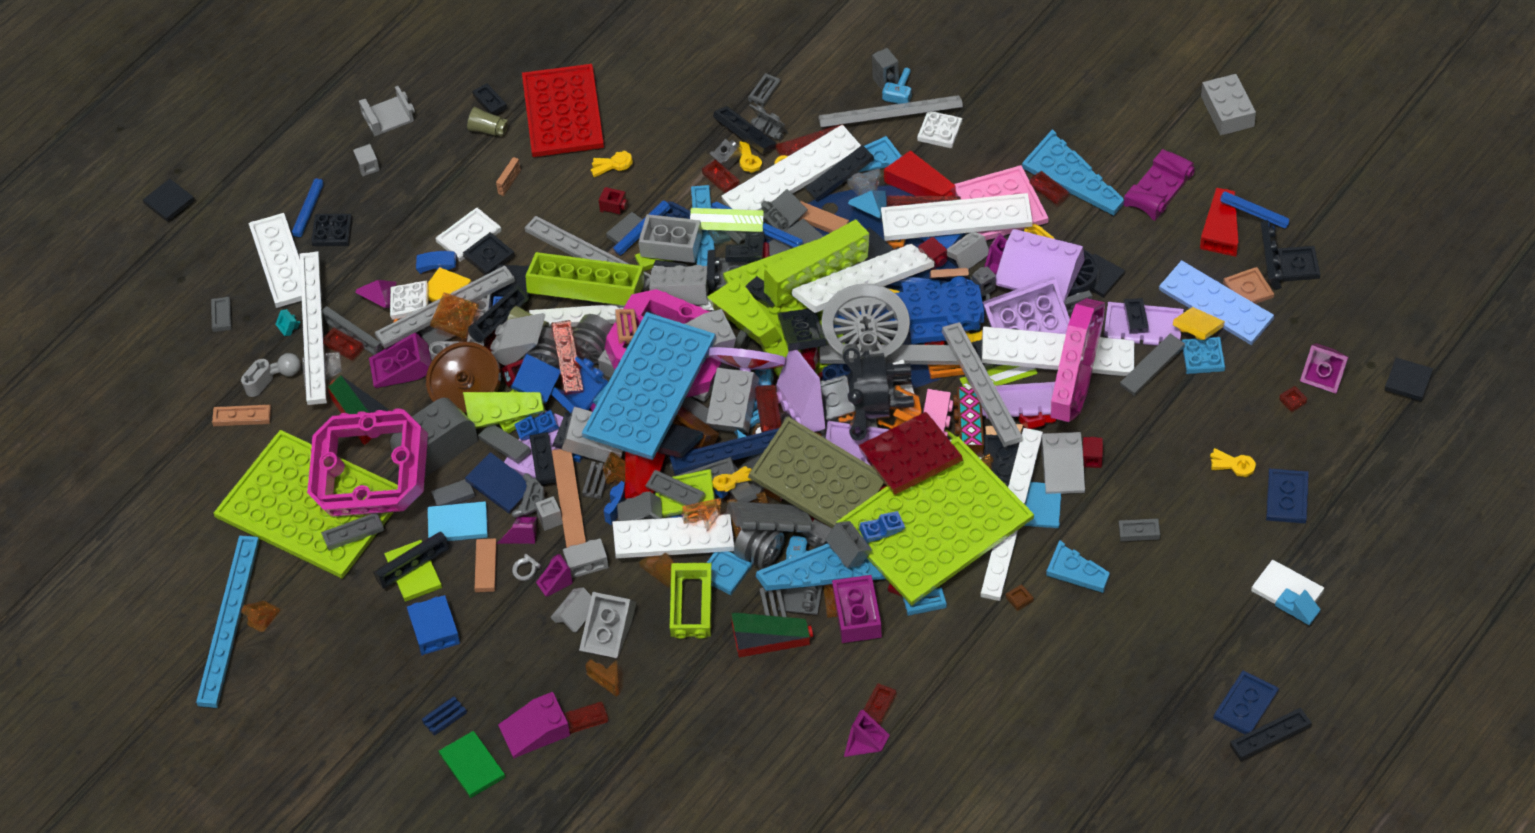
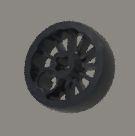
M1084 249L1083 265L1067 297L1088 290L1093 293L1099 282L1097 260L1090 252Z

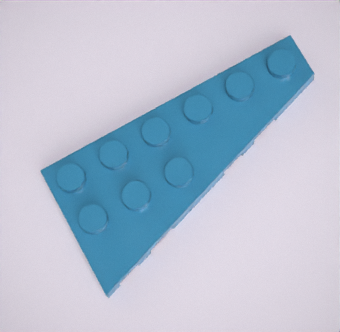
M1053 129L1022 163L1024 170L1112 215H1115L1124 205V199L1111 186L1102 181L1103 178L1099 174L1096 175L1092 171V167L1075 151H1072L1063 139L1060 140Z
M829 544L759 570L756 573V578L766 591L832 584V580L872 575V580L886 579L867 558L861 566L847 568L830 548Z

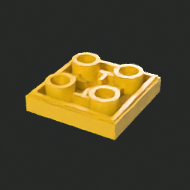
M439 267L428 282V300L435 302L470 284L471 279Z
M1192 307L1173 319L1172 325L1179 328L1181 332H1188L1195 335L1197 339L1205 340L1223 328L1225 321Z

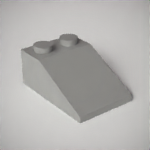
M722 309L704 313L685 323L686 325L716 334V340L712 347L734 348L736 337Z
M540 313L510 319L504 324H500L495 331L496 338L490 347L491 353L497 361L506 366L518 361L538 343L546 315Z
M1081 432L1042 434L1041 455L1046 494L1085 493Z
M592 592L579 651L618 659L633 620L636 602L626 598Z

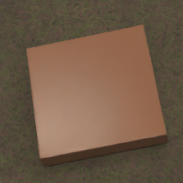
M1258 267L1223 279V283L1227 288L1254 304L1274 298L1273 291Z
M967 268L931 270L929 273L930 279H947L957 276L968 277L969 275Z

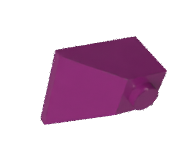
M1315 343L1311 345L1300 381L1337 393L1349 357L1335 349Z

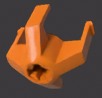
M896 385L895 389L908 396H913L914 407L896 408L893 415L897 418L893 425L878 419L877 422L880 425H885L891 429L922 414L919 396L900 388V385Z

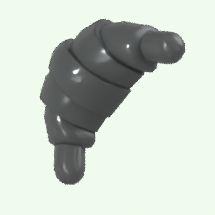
M529 473L523 475L527 487L521 505L512 512V516L515 518L537 512L535 503L545 499V488Z

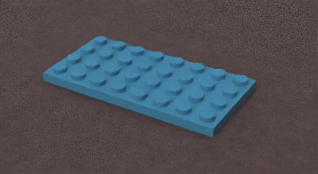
M646 312L584 427L582 437L653 460L709 353V348L713 346L716 334Z

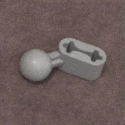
M292 353L283 354L278 359V362L269 364L266 359L256 360L241 378L246 394L250 397L258 396L272 381L273 374L280 372L284 376H294L300 370L301 361Z

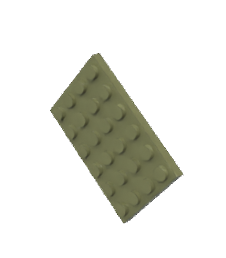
M790 417L786 418L748 475V478L831 528L835 526L836 521L878 493L884 484L872 466Z

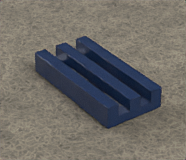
M452 697L422 718V723L435 736L465 715L467 711L455 697ZM458 709V711H457L456 713H454L453 715H451L450 717H448L451 713H453L454 711H456V710ZM440 721H443V722H441L440 724H438L436 727L433 728L434 725H436V724L439 723Z

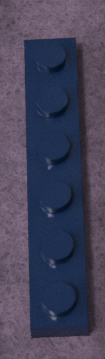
M780 428L691 450L682 458H676L671 455L670 460L674 474L685 473L729 457L732 460L763 453Z

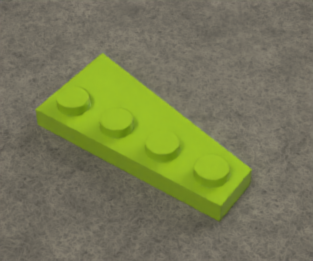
M463 392L467 416L475 424L476 429L545 412L540 392Z

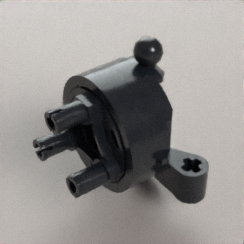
M848 344L843 348V360L851 369L850 373L846 376L849 385L847 398L856 407V413L849 425V434L852 439L860 441L865 438L867 433L866 420L875 423V419L890 418V410L914 407L913 396L896 397L893 394L894 386L911 385V364L886 363L884 353L869 354V350L860 356L859 348L854 344ZM849 351L854 352L853 358H849ZM855 427L860 428V433H856Z

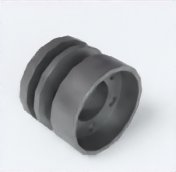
M585 314L567 339V346L574 356L583 360L587 358L594 364H597L599 357L605 350L606 337L613 326L598 315Z
M542 327L537 345L526 354L561 370L563 356L567 347V339L561 332L555 329Z
M741 529L734 545V554L745 561L751 560L752 564L760 569H765L772 566L778 558L783 547L784 535L775 530Z

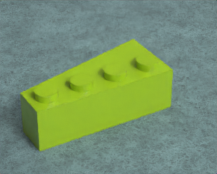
M736 277L707 297L715 311L722 309L727 320H730L740 330L746 332L749 337L762 347L767 348L781 338L773 323L739 277Z

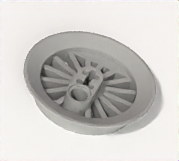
M856 284L840 290L828 301L822 315L824 336L829 345L841 355L845 347L843 343L852 339L848 344L855 345L859 340L860 356L869 350V354L884 353V357H887L899 349L909 332L910 320L904 302L891 290L875 284ZM878 308L875 311V313L871 316L873 309ZM885 309L889 311L888 313L880 316ZM838 315H841L842 317L846 318L847 320L837 318V316H838ZM892 317L895 318V321H887ZM834 324H835V325H839V326H844V327H840V328H833V327H834ZM898 327L897 331L888 329ZM840 334H845L844 336H842V337H840V338H837V336H836V335H840ZM885 336L893 337L894 339L891 341ZM878 340L887 346L883 348ZM849 351V358H853L854 352Z

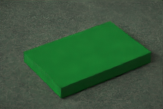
M474 731L438 751L470 798L505 778L504 772Z

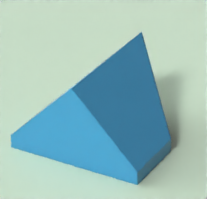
M871 190L849 200L848 204L878 218H882L881 207H887L885 191Z

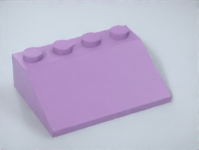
M1013 229L1006 242L996 274V285L1017 290L1054 277L1065 302L1084 262L1083 246Z
M1054 277L982 302L990 326L993 328L1066 334L1070 319Z
M798 350L788 351L785 366H783L776 384V401L782 405L784 412L791 415L793 420L813 432L825 429L820 378Z

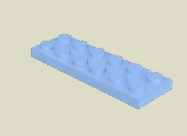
M1182 260L1159 286L1161 292L1188 308H1197L1225 321L1223 329L1250 345H1253L1274 320V315Z

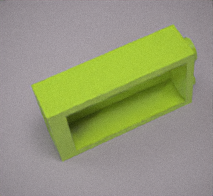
M672 563L671 637L682 639L685 637L705 638L706 636H711V563ZM685 579L702 580L701 624H681L682 583Z

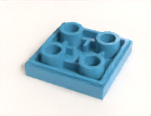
M1220 337L1206 338L1205 340H1182L1185 343L1183 355L1186 374L1225 371Z

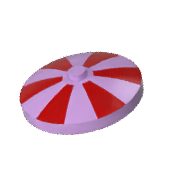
M709 348L708 356L723 364L740 368V371L751 372V370H766L785 366V357L776 354L736 348Z

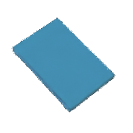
M1030 482L1025 505L1034 513V519L1024 526L1059 528L1061 493L1046 494L1045 483Z

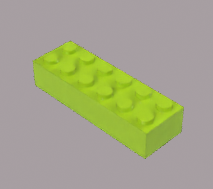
M855 219L764 269V293L778 307L794 298L792 296V289L829 276L832 273H837L858 262H863L868 258L869 232Z
M538 252L535 253L526 273L527 293L624 306L632 294L641 293L645 284L644 266Z

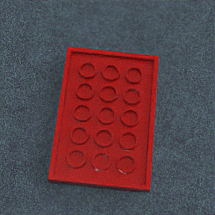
M592 64L522 73L532 157L604 148Z

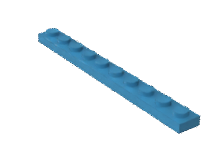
M239 536L196 701L197 706L218 707L260 542L258 537Z

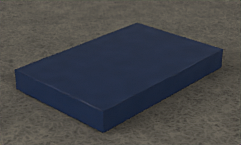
M491 452L465 477L467 483L509 514L523 501V495L527 487L526 481L521 474Z
M1269 468L1267 521L1306 524L1308 471Z
M1242 671L1215 712L1213 719L1243 734H1247L1255 730L1278 694L1279 688Z

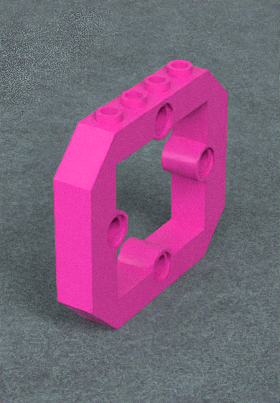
M658 289L632 294L623 308L634 309L637 328L648 311L683 324L704 313L710 312ZM620 314L622 333L625 336L623 316ZM627 314L629 334L633 336L630 314ZM616 322L608 333L605 343L606 353L615 370L629 344H626V341L619 344ZM706 358L685 398L708 392L714 383L716 370L720 368L722 363L712 358Z
M1085 298L1075 304L1068 323L1052 395L1051 418L1070 422L1081 413L1088 393L1104 321L1105 302Z
M394 409L393 411L377 410L374 413H341L338 416H332L312 436L307 493L331 517L404 511L424 491L428 433L403 409ZM402 432L401 446L395 448L391 455L393 462L399 467L398 490L371 491L367 486L360 485L353 490V493L333 494L335 477L342 474L345 468L343 461L337 456L339 437L367 435L370 438H376L381 434Z

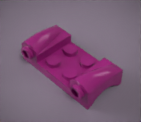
M1162 149L1153 160V166L1137 185L1134 184L1124 196V206L1140 208L1152 220L1156 221L1188 179L1193 176L1195 172L1194 163Z

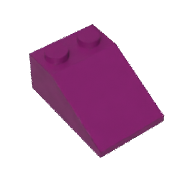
M417 333L409 335L369 358L375 388L418 380L427 375L431 364L428 343Z
M872 575L832 580L842 643L881 638V621Z
M553 692L533 699L498 724L513 758L570 736L567 720Z

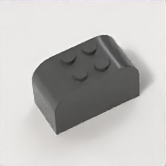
M440 398L412 416L428 433L425 477L478 442L475 424L449 398ZM402 432L392 434L390 440L392 452L395 448L401 446Z

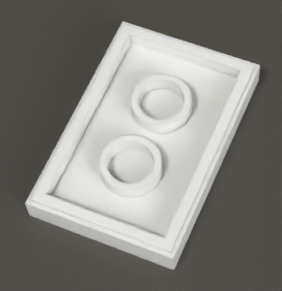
M475 208L437 236L436 242L447 251H455L456 259L461 262L465 259L463 252L489 232L496 236L501 232V227L480 209Z
M1274 560L1270 562L1251 589L1252 592L1274 604L1286 588L1298 595L1305 589L1315 603L1324 592V587Z

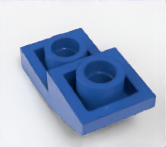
M435 251L417 255L416 270L419 273L435 268L438 270L439 267L445 270L456 267L455 251Z
M552 410L535 419L530 415L515 423L521 440L530 439L529 435L549 433L559 428Z
M623 481L611 489V503H608L604 508L605 522L610 525L618 517L617 504L624 502L626 499L625 482Z
M898 511L881 514L877 520L861 522L859 525V530L867 543L886 538L905 529Z

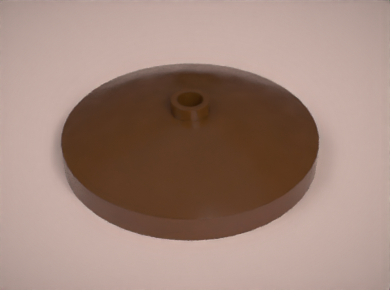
M459 342L444 348L432 360L426 375V388L432 401L434 402L440 398H449L465 415H467L463 392H497L501 382V370L495 356L486 347L474 342Z

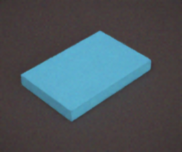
M486 502L428 507V538L439 531L446 536L447 541L487 538Z

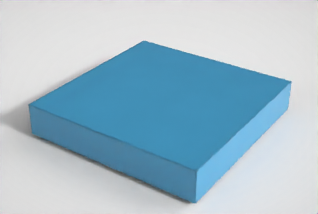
M729 551L714 552L707 561V563L712 565V586L729 595L733 594L752 568L751 562L745 561Z

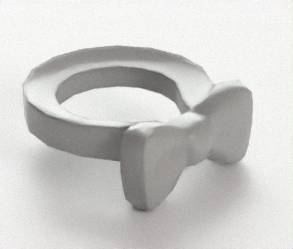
M524 554L525 558L519 559L513 565V575L520 581L530 580L534 577L536 570L541 569V565L527 554ZM532 563V570L529 575H518L517 570L521 564Z

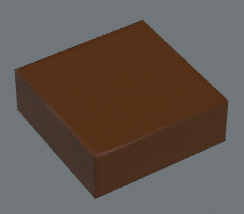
M1022 584L1006 593V599L1017 611L1034 602V598Z

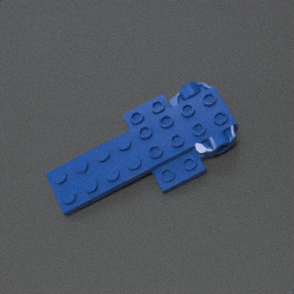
M963 276L954 277L950 282L943 283L941 287L939 280L902 283L903 292L895 293L904 302L908 310L911 344L945 341L942 327L960 322L964 331L978 329L980 323L984 322L980 287L972 280H968ZM878 308L873 309L871 316L875 313V311ZM885 309L880 316L888 313L889 311ZM838 315V316H837V318L847 320L846 318L842 317L841 315ZM892 317L887 321H895V318ZM834 324V327H833V328H840V327H844V326H839V325H835V324Z

